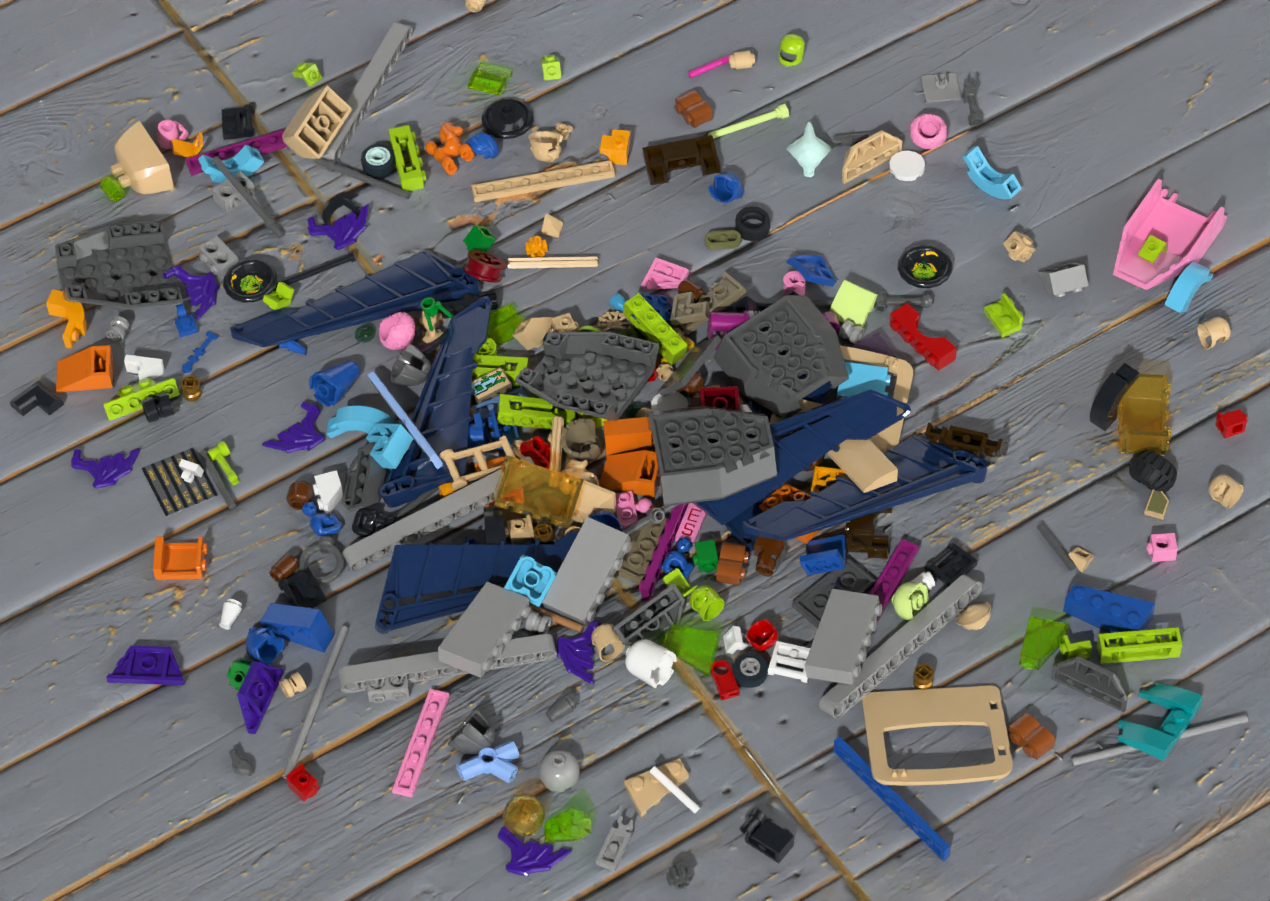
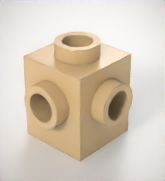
M1016 231L1003 243L1009 252V257L1014 261L1025 262L1031 258L1036 250L1030 237Z
M570 313L552 318L551 332H577L579 330L578 323L573 321Z

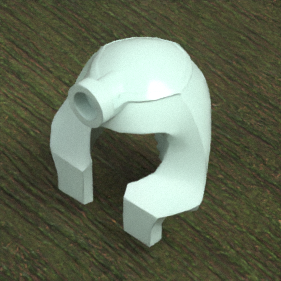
M808 122L804 135L790 144L786 150L803 167L804 176L813 177L815 168L832 148L816 137L812 124Z

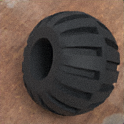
M1148 449L1134 456L1129 467V474L1133 479L1146 485L1150 490L1163 491V493L1173 487L1177 478V470L1174 465L1160 454Z

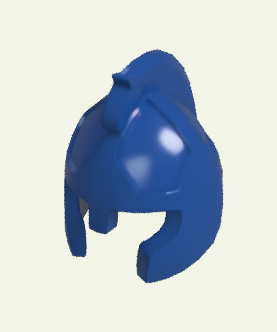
M722 172L714 177L715 188L713 185L708 187L710 195L722 203H729L744 195L740 178L732 172Z
M249 628L246 638V649L249 657L253 661L261 662L265 665L275 662L278 654L284 648V639L282 637H277L276 639L273 630L268 628Z

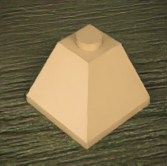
M580 479L571 505V519L578 523H584L591 513L599 512L600 510L609 511V513L617 516L615 492Z

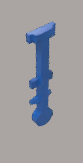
M207 331L206 335L208 338L199 349L193 350L195 354L193 357H188L190 361L182 365L184 373L192 371V365L198 362L197 359L200 355L203 356L205 354L203 351L213 339L216 340L218 338L217 335Z

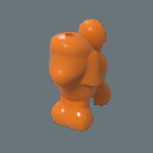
M445 122L439 130V138L444 143V146L438 148V145L430 140L426 142L425 149L428 154L434 156L437 162L442 164L447 174L453 175L457 171V166L451 158L460 155L468 162L474 158V152L469 144H462V141L459 139L463 134V128Z

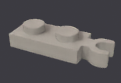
M619 817L618 829L611 828L596 859V865L616 872L631 840V833L629 832L634 827L633 820H630L628 825H623V817Z

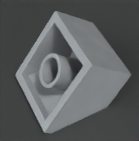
M1068 263L1038 271V275L1047 293L1055 295V297L1065 296L1068 291H1072V293L1081 292L1083 287L1089 286L1084 264Z

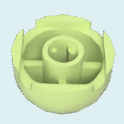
M907 582L900 585L892 596V604L897 615L908 621L924 609V605H928L929 601L926 585H922L919 582Z

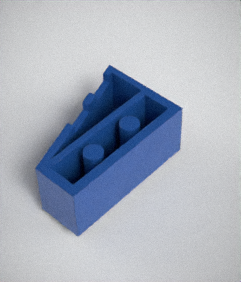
M270 603L260 620L263 627L273 630L276 637H282L285 640L325 653L335 635L320 609Z

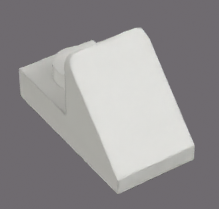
M134 355L125 356L124 362L127 372L138 373L139 380L145 378L155 379L165 372L162 359Z

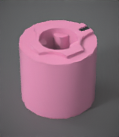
M790 271L785 274L783 278L784 296L793 291L799 294V296L805 295V279L800 272Z

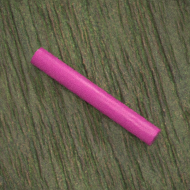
M729 55L689 71V78L691 79L728 63Z

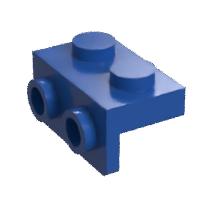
M490 409V417H487L489 428H493V432H491L492 443L500 441V437L506 436L511 446L514 440H519L516 425L497 424V415H495L494 409Z

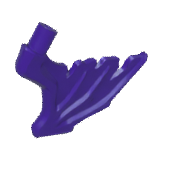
M369 204L360 209L361 213L357 219L356 214L351 212L346 215L345 219L341 217L335 220L333 227L330 224L324 226L316 225L315 218L309 217V234L311 236L327 235L335 242L334 248L337 250L354 244L356 242L355 239L367 227L365 224Z
M179 265L171 267L170 270L163 273L165 279L176 276L185 285L189 284L186 287L188 296H192L190 298L191 305L197 306L201 303L200 308L195 311L196 319H200L212 305H215L216 291L219 290V286L212 273H207L205 276H194L187 273Z
M303 401L301 408L308 412L301 421L302 425L294 424L288 428L289 431H282L277 435L281 441L269 440L263 443L262 446L286 451V453L305 449L310 451L325 440L324 435L318 434L314 426L321 410L314 404L311 405Z
M140 448L130 451L129 457L125 460L123 453H118L112 458L110 456L100 458L98 464H96L95 460L81 459V450L75 449L71 459V466L74 469L89 471L95 479L92 485L96 489L116 484L117 480L132 471L131 467L140 452Z
M595 621L590 622L584 633L578 637L567 639L561 636L557 639V657L562 659L567 672L573 673L594 685L593 675L587 673L583 668L593 669L594 662L591 659L593 657V647L587 644L592 643L591 635L594 629L602 625L601 622Z
M508 820L498 833V838L511 849V861L506 865V870L518 875L528 877L531 873L550 871L552 866L572 852L571 849L562 848L557 853L550 855L553 852V846L543 844L539 846L538 842L533 843L531 841L523 845L522 840L516 838L511 833L516 825L512 820Z

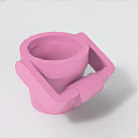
M166 119L158 124V144L161 148L172 149V140L184 141L188 136V131L177 121Z

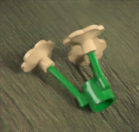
M431 297L422 300L421 307L423 312L421 313L422 317L419 319L420 325H423L428 330L422 338L423 342L427 344L436 340L443 333L439 329L435 330V328L440 326V321L442 320V315L438 313V309L444 312L450 319L454 317L441 305L440 301L435 302Z

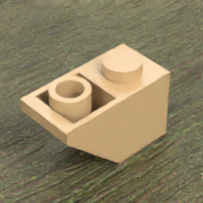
M553 317L530 318L522 321L512 336L527 350L538 348L544 342V336L552 328Z

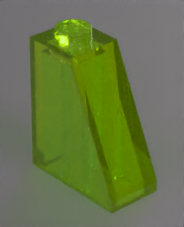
M1030 616L1021 649L1019 666L1030 670H1039L1059 648L1063 635L1068 636L1069 624Z
M672 624L670 631H666L664 643H667V649L692 668L710 677L711 666L714 663L719 645V633Z

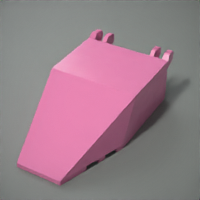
M1158 179L1124 226L1113 275L1145 290L1180 275L1192 262L1199 263L1221 229H1223L1227 216L1224 215L1225 208L1220 207L1217 212L1213 210L1208 218L1175 204L1178 198L1176 193L1169 200H1166L1168 190L1164 188L1161 191L1162 180ZM1150 235L1167 244V252H1161L1154 263L1138 256L1139 251Z

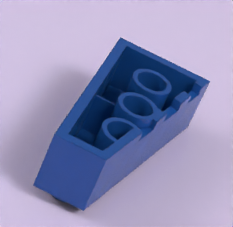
M1074 584L1065 598L1063 612L1108 633L1145 630L1152 619L1155 603Z

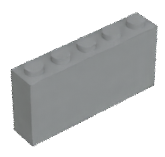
M587 517L542 601L545 609L587 627L589 622L594 620L598 605L603 603L607 588L612 586L614 574L622 567V559L625 553H629L632 547L629 535Z
M486 582L438 647L439 661L482 678L485 672L491 669L495 658H499L505 644H509L513 633L519 630L523 619L529 616L531 611L529 598Z
M832 589L805 662L807 678L854 685L856 677L859 678L861 673V662H864L866 659V648L871 645L872 631L876 630L877 616H881L882 604L879 603V596Z

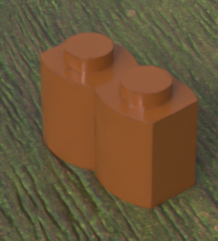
M695 90L675 98V110L684 117L688 125L690 124L696 128L712 120V109Z
M722 542L716 582L740 585L741 579H745L746 568H743V565L748 563L749 558L746 545Z
M1025 713L1009 726V739L1012 743L1023 747L1024 753L1029 757L1038 760L1055 746L1053 734L1041 726L1028 713Z

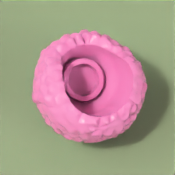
M922 114L910 124L911 139L920 148H937L947 137V126L939 116Z
M398 312L383 319L379 328V337L382 345L390 350H399L407 346L415 335V322L413 318L405 312Z

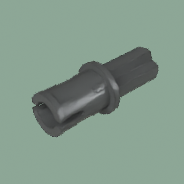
M849 133L848 135L833 136L834 147H852L868 138L869 135L868 133L853 135Z

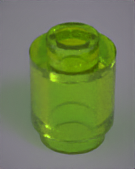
M113 176L105 177L101 181L100 189L109 200L119 202L123 199L125 195L124 189Z

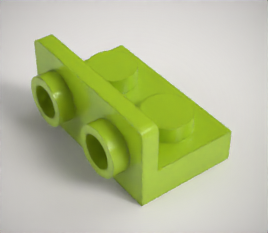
M1005 293L1001 294L1000 301L984 307V313L1001 337L1022 330L1024 317L1015 308L1013 300L1008 298Z

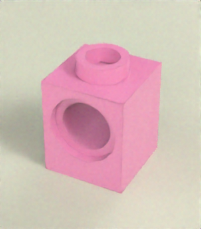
M1175 533L1151 535L1150 542L1147 543L1146 548L1147 554H1151L1152 562L1176 560L1178 548Z

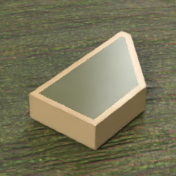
M1152 489L1144 515L1164 519L1169 500L1163 491Z

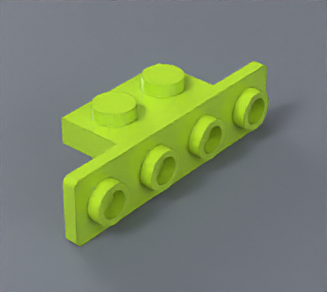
M145 378L135 385L123 386L121 390L117 391L118 398L103 403L108 420L111 421L143 409L142 399L148 397L154 399L157 394L165 391L169 398L178 396L180 393L175 379L170 378L155 383L152 378Z

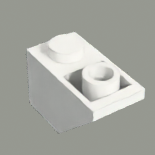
M337 470L314 476L315 484H312L315 496L319 495L320 498L317 499L319 510H323L328 516H330L343 496Z

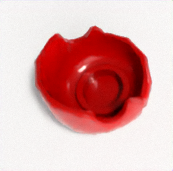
M759 620L748 629L746 639L752 647L759 651H764L774 646L778 640V631L769 620Z

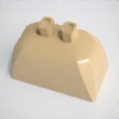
M327 85L301 105L282 135L283 142L300 157L320 159L352 109Z
M139 120L127 129L114 144L118 163L110 166L113 176L117 177L123 174V176L117 178L120 187L123 189L131 186L135 192L143 195L174 189L167 161Z

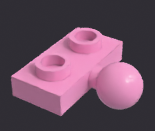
M632 490L615 494L617 517L623 529L638 522L637 511L646 514L647 510L653 507L652 501L648 498H643L635 504Z

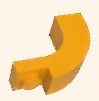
M52 289L46 302L49 315L60 316L69 320L62 336L65 348L73 349L75 342L79 339V335L85 336L87 332V321L83 306L79 302L64 300L62 291Z

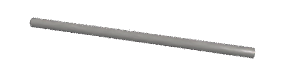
M341 626L283 773V778L285 779L286 775L294 770L348 632L346 626Z
M1244 714L1189 728L1184 731L1179 739L1248 722V717ZM1125 744L1071 758V763L1073 766L1138 749Z

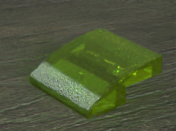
M480 62L475 68L467 88L500 96L506 90V83L512 77L513 69Z
M512 304L490 313L487 336L495 341L496 347L514 340L513 333L520 322L524 321L521 316H518Z

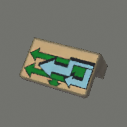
M502 368L493 370L472 381L471 389L475 390L476 405L498 397L500 394L512 391V384Z

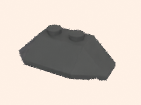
M375 443L358 449V455L352 461L346 473L341 504L350 512L381 501L382 496L379 490L384 484L386 469L382 468L370 455Z
M672 584L628 613L612 629L622 640V644L626 646H632L638 640L644 639L658 644L678 629L685 599L675 584Z
M1079 656L1055 664L1052 667V680L1123 713L1126 711L1128 698L1119 676L1111 670L1104 669Z

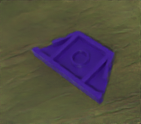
M131 645L125 652V656L117 662L116 669L112 674L109 673L107 675L108 683L185 684L171 647Z
M252 662L237 694L249 734H256L284 673L283 669H276L274 666L265 665L261 662Z

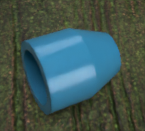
M616 293L611 298L609 305L615 310L623 312L624 303L627 300L619 293Z

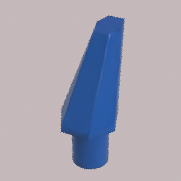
M294 340L279 344L280 348H288V351L306 355V349Z

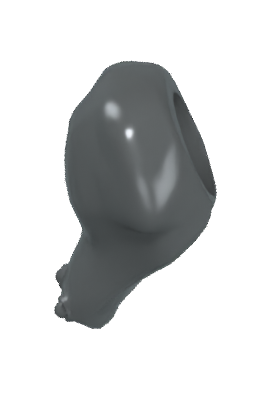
M237 749L230 750L234 773L252 776L254 769L251 763L241 758Z

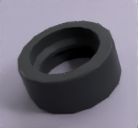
M746 207L736 215L735 229L740 233L741 238L746 241L761 240L769 233V215L759 207ZM749 219H756L761 221L763 225L759 228L751 229L743 226L742 223Z

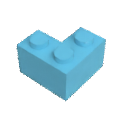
M375 423L366 437L370 443H375L370 455L382 468L389 469L397 468L414 439L401 424Z

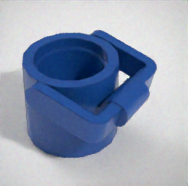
M480 413L473 414L475 423H469V448L489 444L487 425Z

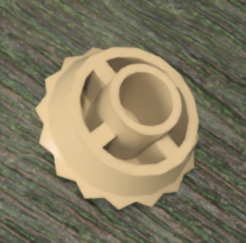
M981 602L969 605L958 614L956 623L966 630H979L983 628L991 617V604Z

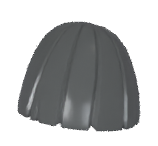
M407 344L398 355L397 361H395L392 367L390 382L402 386L422 384L428 378L431 364L420 350L412 344Z
M476 709L456 730L448 745L460 752L476 755L483 748H490L495 740V733L485 717Z

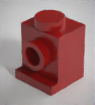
M1240 409L1228 411L1225 414L1219 412L1217 413L1215 425L1225 439L1245 432L1248 419L1246 414Z
M300 764L286 775L288 787L303 802L315 796L319 790L318 781L305 769L303 764Z

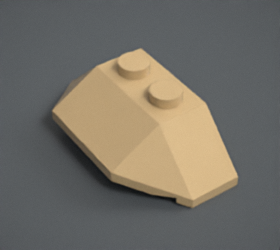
M881 130L853 145L845 154L842 168V183L845 184L890 160L894 154L902 151V140Z

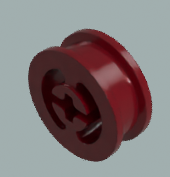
M470 250L468 252V263H465L463 266L467 274L491 283H498L502 280L501 272L507 266L502 258L481 250Z

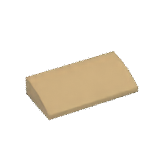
M869 439L845 440L836 446L839 449L838 452L831 450L827 453L863 493L897 481L898 469Z

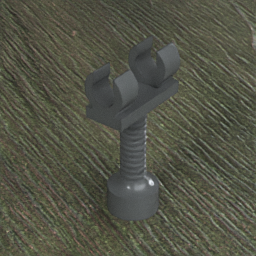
M973 77L971 85L967 84V79L965 78L962 97L964 98V103L969 104V125L979 126L983 123L982 115L977 113L975 103L977 86H975L976 80Z

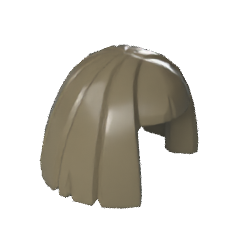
M587 418L576 419L574 422L568 423L562 431V448L572 459L580 462L584 460L590 462L600 456L603 450V442L596 436L595 421Z

